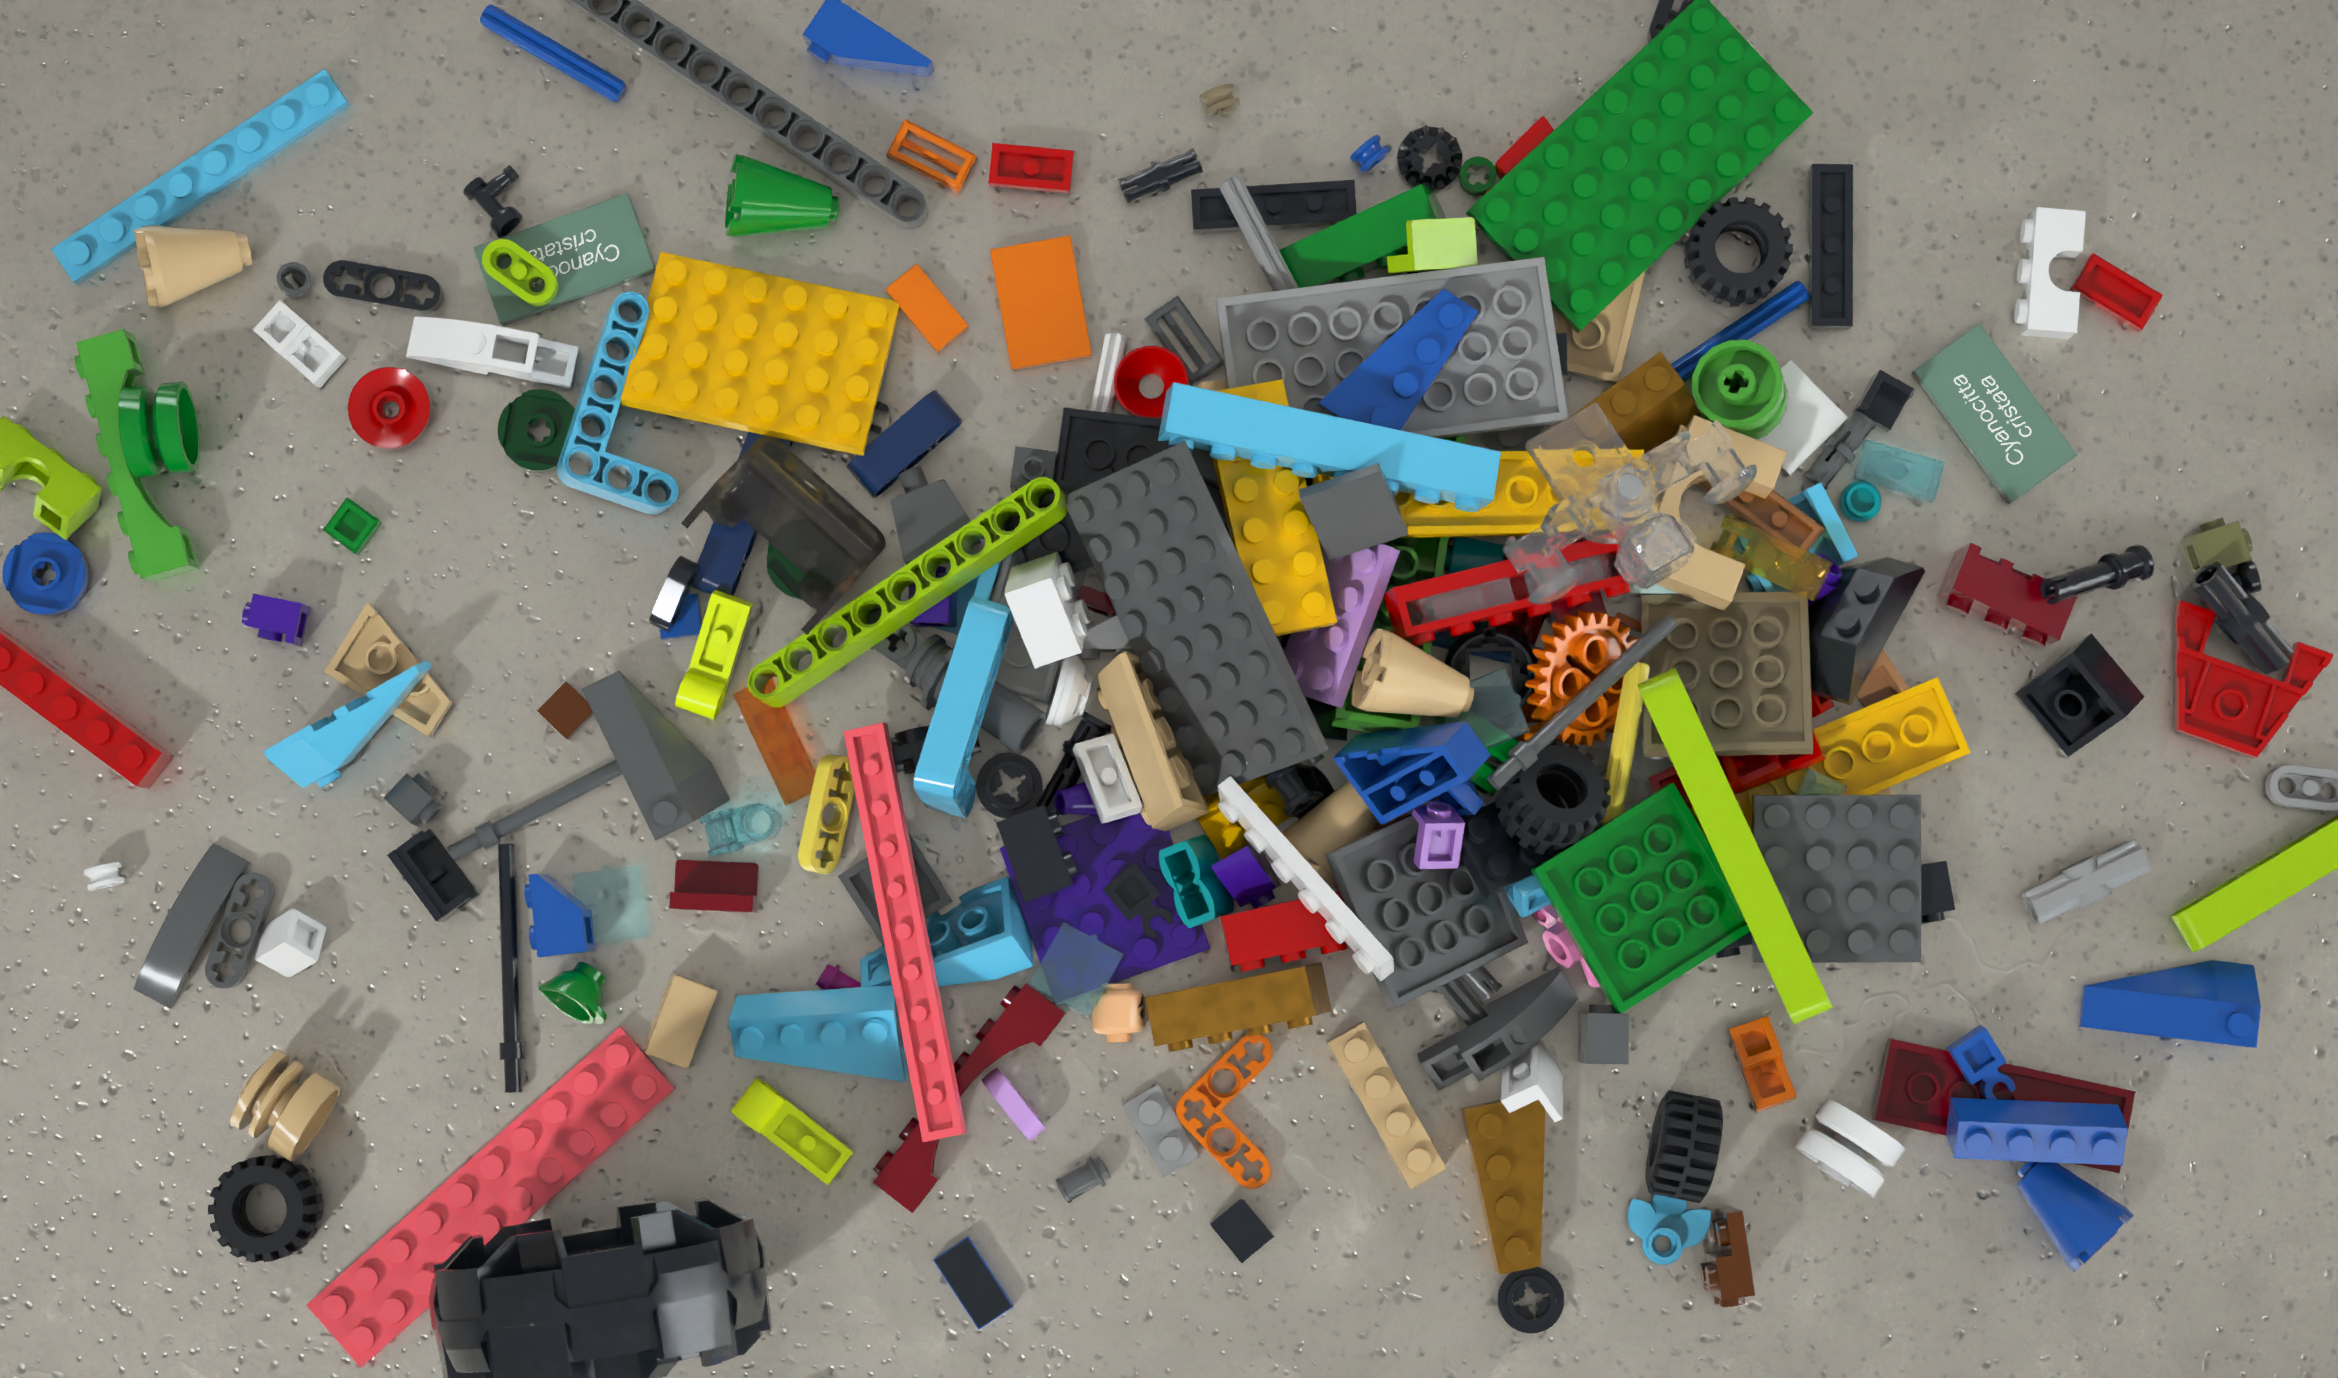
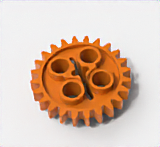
M1579 610L1577 616L1566 614L1564 624L1553 622V636L1541 635L1542 641L1545 644L1544 649H1533L1532 651L1539 658L1538 663L1527 666L1528 670L1535 673V678L1525 683V686L1535 690V693L1527 699V703L1538 706L1532 713V717L1542 720L1540 728L1637 641L1635 638L1627 637L1630 628L1619 625L1620 619L1597 611L1587 612ZM1624 675L1555 739L1562 740L1568 744L1573 743L1577 746L1579 744L1592 746L1593 740L1605 741V731L1614 733Z

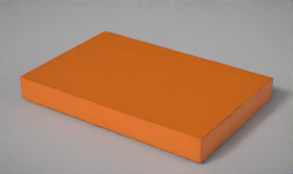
M1071 236L990 249L1011 370L1016 371L1092 357Z

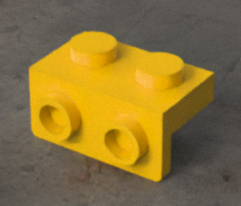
M1267 775L1238 784L1276 827L1291 818L1286 817L1283 809L1285 806L1275 790L1269 789L1265 784ZM1219 792L1205 796L1210 812L1196 818L1219 856L1224 859L1249 845L1244 836V833L1247 831L1238 821L1231 823L1218 807L1220 802Z

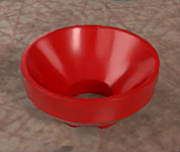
M1143 346L1129 352L1119 363L1114 376V390L1119 403L1129 414L1162 419L1167 390L1173 382L1188 385V374L1183 362L1175 353L1159 346ZM1148 375L1159 377L1164 384L1162 394L1156 398H1146L1139 390L1140 381Z

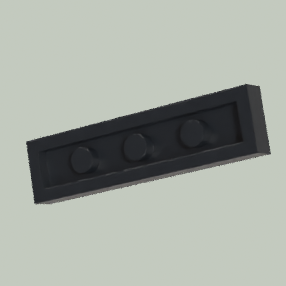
M1812 164L1810 166L1809 328L1851 329L1853 327V164Z
M1354 180L1246 186L1267 228L1334 225L1357 214ZM1220 188L1191 189L1193 233L1241 230Z

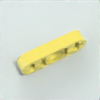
M829 754L824 756L817 765L798 850L799 863L806 871L828 874L839 863L855 791L849 758L847 756ZM835 769L840 770L839 779L833 777ZM829 790L837 792L836 796L828 795ZM831 803L834 808V816L832 821L825 825L822 820V812L824 807ZM820 832L828 833L827 838L819 836ZM817 850L822 851L821 859L816 858Z

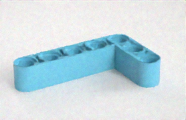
M629 291L620 294L610 305L606 313L557 463V474L562 483L571 488L646 514L657 515L668 509L677 499L679 489L675 479L660 470L605 452L621 403L629 366L636 357L649 316V306L646 299L637 292ZM626 305L633 308L637 315V321L626 322L623 320L618 312L619 306ZM616 343L620 345L625 353L624 359L614 360L610 358L606 351V344ZM604 381L608 383L612 388V398L605 399L599 397L594 391V382ZM584 419L594 420L600 427V436L591 437L586 435L582 430L581 421ZM579 457L583 459L587 464L588 473L582 476L573 473L569 467V458ZM610 471L623 473L627 480V487L624 489L613 487L609 482L608 473ZM656 484L661 486L666 494L665 502L658 503L651 500L647 492L648 485Z
M974 596L968 603L914 775L913 788L926 808L962 818H967L971 812L976 795V782L967 768L1013 624L1014 617L1008 605Z

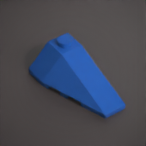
M2209 960L2083 986L2079 1027L2257 1048L2261 1004L2254 965Z

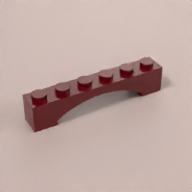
M1025 983L1022 989L1014 985L1000 1003L1005 1008V1011L995 1022L989 1018L976 1034L975 1038L980 1041L971 1055L963 1051L954 1063L960 1098L972 1082L999 1058L1031 1042L1042 1046L1066 1015V1012L1028 983ZM914 1117L899 1134L898 1137L904 1142L896 1153L893 1154L887 1150L873 1168V1171L879 1174L873 1183L911 1213L918 1208L940 1179L934 1173L935 1157L940 1139L922 1142L919 1121Z

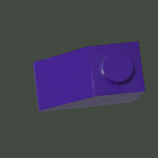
M1251 845L1240 849L1211 866L1216 876L1240 908L1251 903L1253 908L1257 909L1275 899L1276 897L1272 890L1281 886L1264 852H1256Z

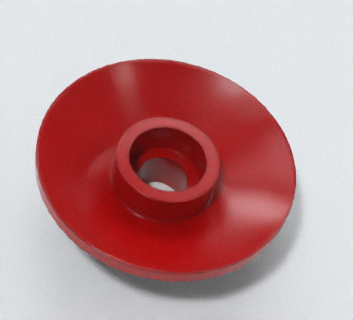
M382 367L372 370L355 384L350 393L348 416L353 429L360 438L378 448L395 449L410 444L421 435L430 418L431 404L425 386L416 376L401 368ZM391 403H397L399 406L398 414L394 417H387L386 407Z

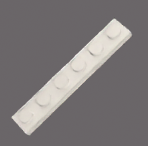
M1230 776L1217 786L1220 798L1218 807L1223 815L1231 823L1238 821L1247 831L1244 833V836L1256 852L1261 853L1264 850L1273 860L1271 863L1273 870L1284 883H1288L1290 880L1300 890L1298 897L1303 905L1313 914L1318 910L1327 921L1325 927L1330 935L1339 944L1345 941L1355 952L1352 954V957L1359 968L1367 975L1373 972L1380 981L1394 972L1391 954Z

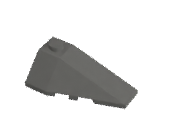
M620 671L582 688L655 841L696 821L730 800L712 762Z

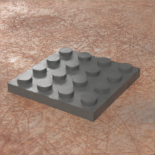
M1752 795V834L1812 963L1921 962V795ZM1752 936V962L1765 963Z
M1412 813L1325 854L1344 903L1393 957L1394 972L1382 981L1373 973L1387 1009H1396L1528 943L1516 910L1507 893L1508 890L1506 889L1484 899L1461 857L1458 868L1418 869L1413 861L1419 823Z

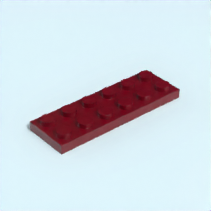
M1888 1038L1872 1120L1946 1136L1950 1098L1984 1099L1979 1090L1981 1080L1973 1085L1968 1083L1946 1050ZM2006 1063L1997 1068L1999 1072L2010 1077L2015 1084V1091L2010 1092L2003 1086L2002 1082L1996 1083L1992 1088V1093L1998 1100L2117 1104L2129 1129L2135 1091ZM2078 1164L2120 1173L2121 1165Z

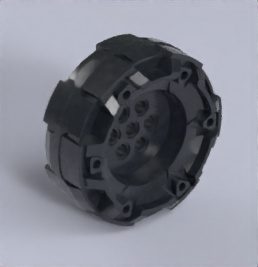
M700 1198L694 1200L696 1216L668 1201H658L617 1207V1226L611 1229L562 1236L561 1230L552 1229L551 1218L503 1227L485 1246L482 1235L470 1236L446 1261L434 1265L435 1277L432 1279L429 1308L432 1329L436 1335L443 1378L666 1377L675 1364L681 1360L700 1356L702 1366L709 1367L736 1356L744 1355L763 1335L762 1331L772 1328L766 1277L768 1275L764 1246L755 1229L753 1218L746 1219L745 1214H734L707 1198Z

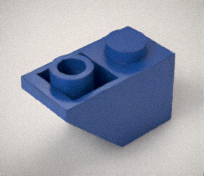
M529 874V884L525 885L524 894L526 905L529 909H532L534 925L529 927V940L531 948L537 950V957H553L596 951L592 910L549 875Z

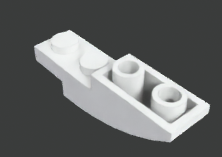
M414 316L406 357L485 375L488 372L570 389L579 347L541 339L539 334L512 328L454 319Z

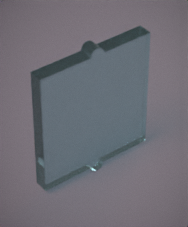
M1504 667L1470 681V687L1474 688V697L1467 712L1462 711L1456 718L1445 717L1447 723L1467 721L1486 749L1530 732L1520 707L1522 698L1519 694H1515Z
M640 865L615 869L603 866L600 871L572 874L574 897L591 910L595 944L610 942L611 945L617 946L623 940L649 937Z
M1063 922L1028 986L1055 1000L1056 1006L1064 1005L1089 1019L1124 954L1098 941L1097 935L1092 934L1089 936Z

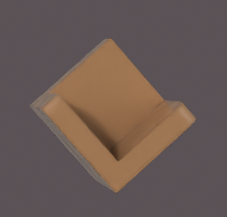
M1883 649L1856 696L1864 708L1901 693L1908 688L1906 682Z

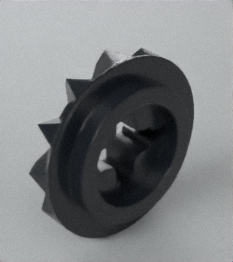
M1425 125L1422 128L1410 131L1401 142L1397 154V164L1401 175L1410 185L1416 187L1423 184L1432 191L1445 188L1456 179L1461 169L1463 153L1457 138L1448 133L1443 127L1437 128ZM1434 143L1438 144L1436 156L1443 163H1432L1431 167L1427 168L1426 173H1423L1424 158L1419 156L1417 152H1428L1430 147H1433Z
M1002 753L989 759L982 766L976 782L977 795L985 809L995 816L1006 819L1033 809L1040 799L1043 787L1040 772L1035 764L1027 757L1016 753ZM1000 770H1003L1005 775L1008 774L1011 779L1021 778L1025 775L1026 778L1016 787L1019 793L1017 796L1020 801L1016 802L1015 798L1011 797L1008 793L998 794L994 797L993 793L997 792L998 788L1003 785L1002 776L999 773Z
M1541 1267L1511 1272L1506 1275L1498 1289V1309L1503 1319L1512 1328L1520 1332L1539 1333L1552 1327L1562 1314L1564 1307L1563 1289L1557 1278ZM1525 1282H1528V1286L1535 1294L1541 1293L1543 1295L1548 1293L1547 1297H1543L1542 1300L1536 1302V1317H1533L1532 1312L1529 1311L1526 1305H1513V1302L1519 1301V1298L1525 1296Z

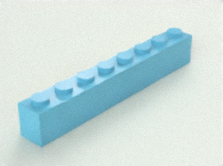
M1175 382L1166 392L1158 441L1168 442L1169 448L1185 441L1190 452L1194 448L1210 451L1209 456L1225 461H1232L1235 457L1251 460L1250 464L1252 466L1262 469H1275L1276 465L1292 469V474L1305 478H1315L1317 474L1335 478L1379 463L1393 495H1397L1398 491L1414 494L1415 500L1433 504L1438 503L1439 500L1453 502L1456 509L1467 512H1478L1479 508H1485L1494 500L1501 456L1500 451Z

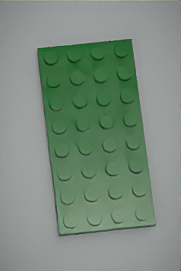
M1694 0L1465 214L1468 217L1474 218L1475 224L1509 261L1545 258L1551 305L1573 330L1579 333L1684 235L1705 211L1708 212L1712 205L1719 202L1808 119L1813 112L1709 0Z

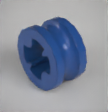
M1378 134L1367 140L1350 156L1352 162L1357 161L1361 164L1360 171L1362 174L1374 168L1391 151L1388 146H1381V137Z

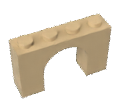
M1694 415L1687 427L1680 425L1676 432L1671 448L1678 451L1673 464L1665 463L1657 485L1664 487L1659 501L1652 499L1647 509L1648 532L1644 539L1641 537L1636 539L1633 548L1643 580L1724 611L1733 600L1746 564L1703 548L1688 536L1680 519L1679 506L1681 497L1686 489L1697 483L1717 481L1766 499L1774 489L1787 451Z

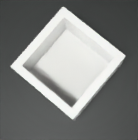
M1058 551L1011 567L1004 592L1034 668L1082 653L1084 639L1088 636L1087 624L1091 623L1085 601L1083 599L1077 601L1072 587L1076 585L1072 568L1068 562L1062 564Z

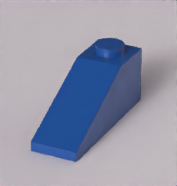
M825 0L802 34L805 43L809 46L807 52L824 64L831 60L844 67L929 77L934 71L932 60L840 0Z

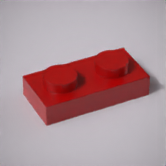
M992 143L989 186L1070 194L1074 150Z

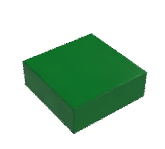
M347 497L323 531L350 551L359 555L383 522Z

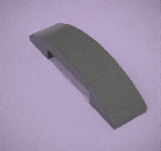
M212 843L190 875L166 916L143 963L134 990L172 1009L191 974L189 968L227 898H230L235 882L245 874L251 862Z

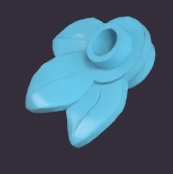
M1654 1194L1650 1204L1639 1199H1632L1629 1204L1627 1219L1630 1229L1642 1239V1249L1646 1257L1656 1264L1667 1265L1675 1262L1681 1256L1684 1248L1695 1246L1704 1239L1710 1227L1711 1211L1706 1209L1687 1210L1685 1200ZM1662 1235L1667 1236L1670 1241L1668 1249L1658 1251L1655 1247L1656 1239Z

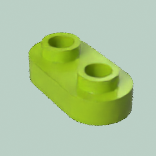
M497 239L489 243L484 249L482 265L485 271L523 301L533 306H543L555 298L558 292V280L554 272L519 245L508 239ZM506 255L511 256V265L505 269L499 268V259ZM535 280H544L545 287L541 292L536 293L531 290V285Z

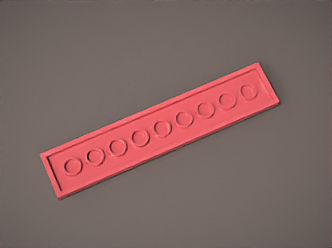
M619 1027L306 1306L359 1367L365 1366L429 1309V1296L432 1279L435 1277V1264L446 1261L470 1236L482 1235L485 1246L503 1227L526 1223L671 1094L676 1087L644 1053L625 1029Z

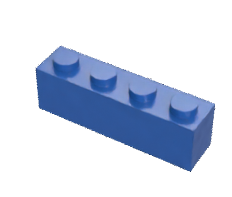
M1950 1098L1946 1136L1953 1157L1956 1159L2123 1166L2128 1127L2117 1104Z

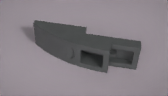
M1558 966L1487 1004L1489 1016L1419 1052L1417 1056L1420 1064L1438 1091L1472 1073L1479 1082L1518 1058L1544 1037L1578 1000L1577 994Z

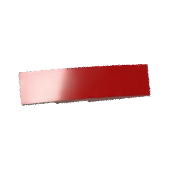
M1814 729L1813 754L1717 756L1734 795L1785 777L1826 759ZM1674 766L1648 777L1653 792L1668 783H1674L1688 808H1693Z

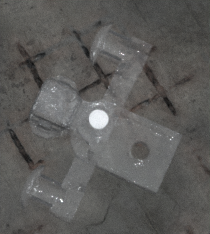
M1596 402L1527 441L1525 445L1526 450L1560 502L1549 508L1538 529L1517 541L1514 536L1509 537L1502 550L1518 574L1526 570L1538 587L1528 598V601L1532 604L1540 605L1553 602L1567 594L1579 582L1583 573L1582 565L1570 567L1559 550L1582 537L1601 544H1618L1614 566L1625 582L1634 583L1636 587L1648 589L1679 571L1688 563L1694 553V545L1697 540L1685 521H1678L1674 516L1658 510L1656 507L1658 494L1701 470L1712 487L1704 496L1703 501L1711 505L1721 504L1737 497L1751 485L1757 474L1756 465L1744 466L1732 448L1733 441L1718 419L1712 422L1707 433L1691 442L1689 441L1692 436L1688 430H1685L1634 459ZM1576 450H1586L1593 456L1594 464L1590 467H1580L1574 462L1572 453Z

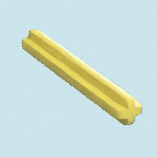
M1638 662L1624 674L1605 779L1609 780L1611 787L1607 792L1611 796V801L1601 823H1606L1624 810L1644 702L1637 684L1648 680L1650 668L1646 663Z

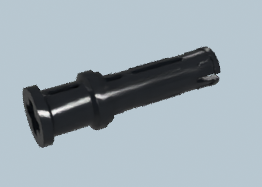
M2134 545L2128 547L2124 553L2119 555L2116 553L2103 555L2097 564L2044 579L2040 585V593L2043 599L2049 598L2047 600L2048 604L2053 605L2099 588L2106 587L2116 590L2124 587L2128 581L2141 582L2149 579L2153 575L2154 561L2147 548L2142 545Z
M1085 711L1080 716L1081 721L1070 741H1064L1062 751L1065 754L1035 808L1044 805L1048 813L1055 811L1057 816H1059L1054 803L1056 791L1075 786L1081 776V771L1072 751L1074 745L1105 736L1106 733H1111V725Z

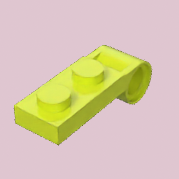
M717 590L712 592L689 669L677 693L676 707L713 720L716 719L726 695L754 603Z
M757 1077L730 1110L743 1123L764 1135L827 1185L832 1182L855 1152Z

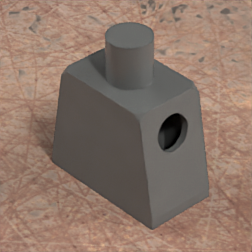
M920 466L910 468L899 475L906 494L891 501L902 557L906 565L971 522L946 481L942 479L928 484ZM976 540L971 547L982 543L981 540Z

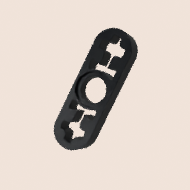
M338 260L331 263L323 275L325 288L333 296L341 300L421 314L435 312L440 308L444 300V292L441 285L433 277L426 274ZM344 270H347V274L351 278L364 281V295H359L362 288L358 285L345 284L344 289L340 290V286L334 282L335 276H342ZM364 272H367L368 274L366 275V277H365V279H364L363 273H364ZM382 276L391 277L395 284L393 293L386 298H378L373 293L374 282ZM407 279L406 286L413 290H422L424 284H428V289L434 293L433 298H426L424 304H420V300L416 296L404 293L403 280ZM403 293H404V299H405V301H404V302H399L400 299H401L402 296H403Z

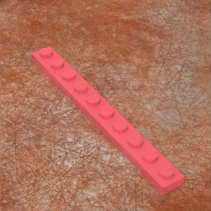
M882 722L843 731L922 1142L967 1134L888 725Z

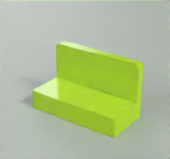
M1473 217L1409 220L1406 222L1408 254L1387 257L1388 273L1437 271L1478 265L1475 220Z

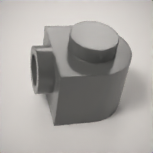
M419 772L414 777L406 773L384 796V799L395 810L417 827L423 822L429 824L443 809V806L440 804L441 802L432 795L437 788Z

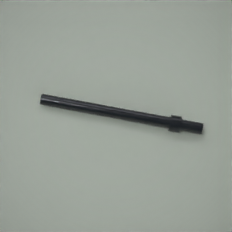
M509 843L498 844L504 1043H499L500 1060H504L505 1093L522 1092L521 1059H525V1042H520L515 844Z

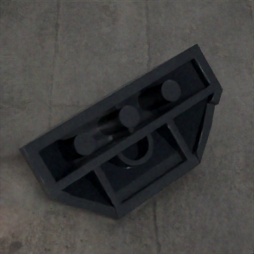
M1885 557L1840 568L1842 577L1838 580L1839 586L1808 608L1811 687L1815 695L1852 705L1925 573L1923 567Z

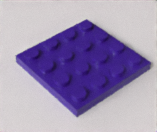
M1141 812L1101 824L1099 816H1088L1061 826L1065 836L1057 838L1062 853L1070 850L1079 875L1072 877L1073 887L1029 903L1024 901L1005 846L1000 848L1054 1004L1099 989L1103 984H1113L1211 949L1202 924L1188 928L1181 920L1175 907L1174 889L1166 881L1161 871L1159 851L1174 845L1169 830L1153 829L1151 825L1144 821ZM1133 863L1137 865L1161 894L1152 902L1156 908L1167 910L1174 920L1169 925L1162 916L1152 918L1150 927L1157 934V937L1154 939L1144 932L1142 927L1143 919L1139 914L1131 921H1128L1102 890Z

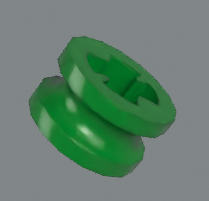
M1476 156L1464 162L1458 179L1464 192L1472 196L1485 195L1484 192L1493 187L1497 174L1495 166L1490 160L1485 157ZM1470 168L1475 171L1483 168L1487 172L1484 179L1488 180V182L1484 185L1480 182L1472 185L1468 181L1471 173L1466 172Z

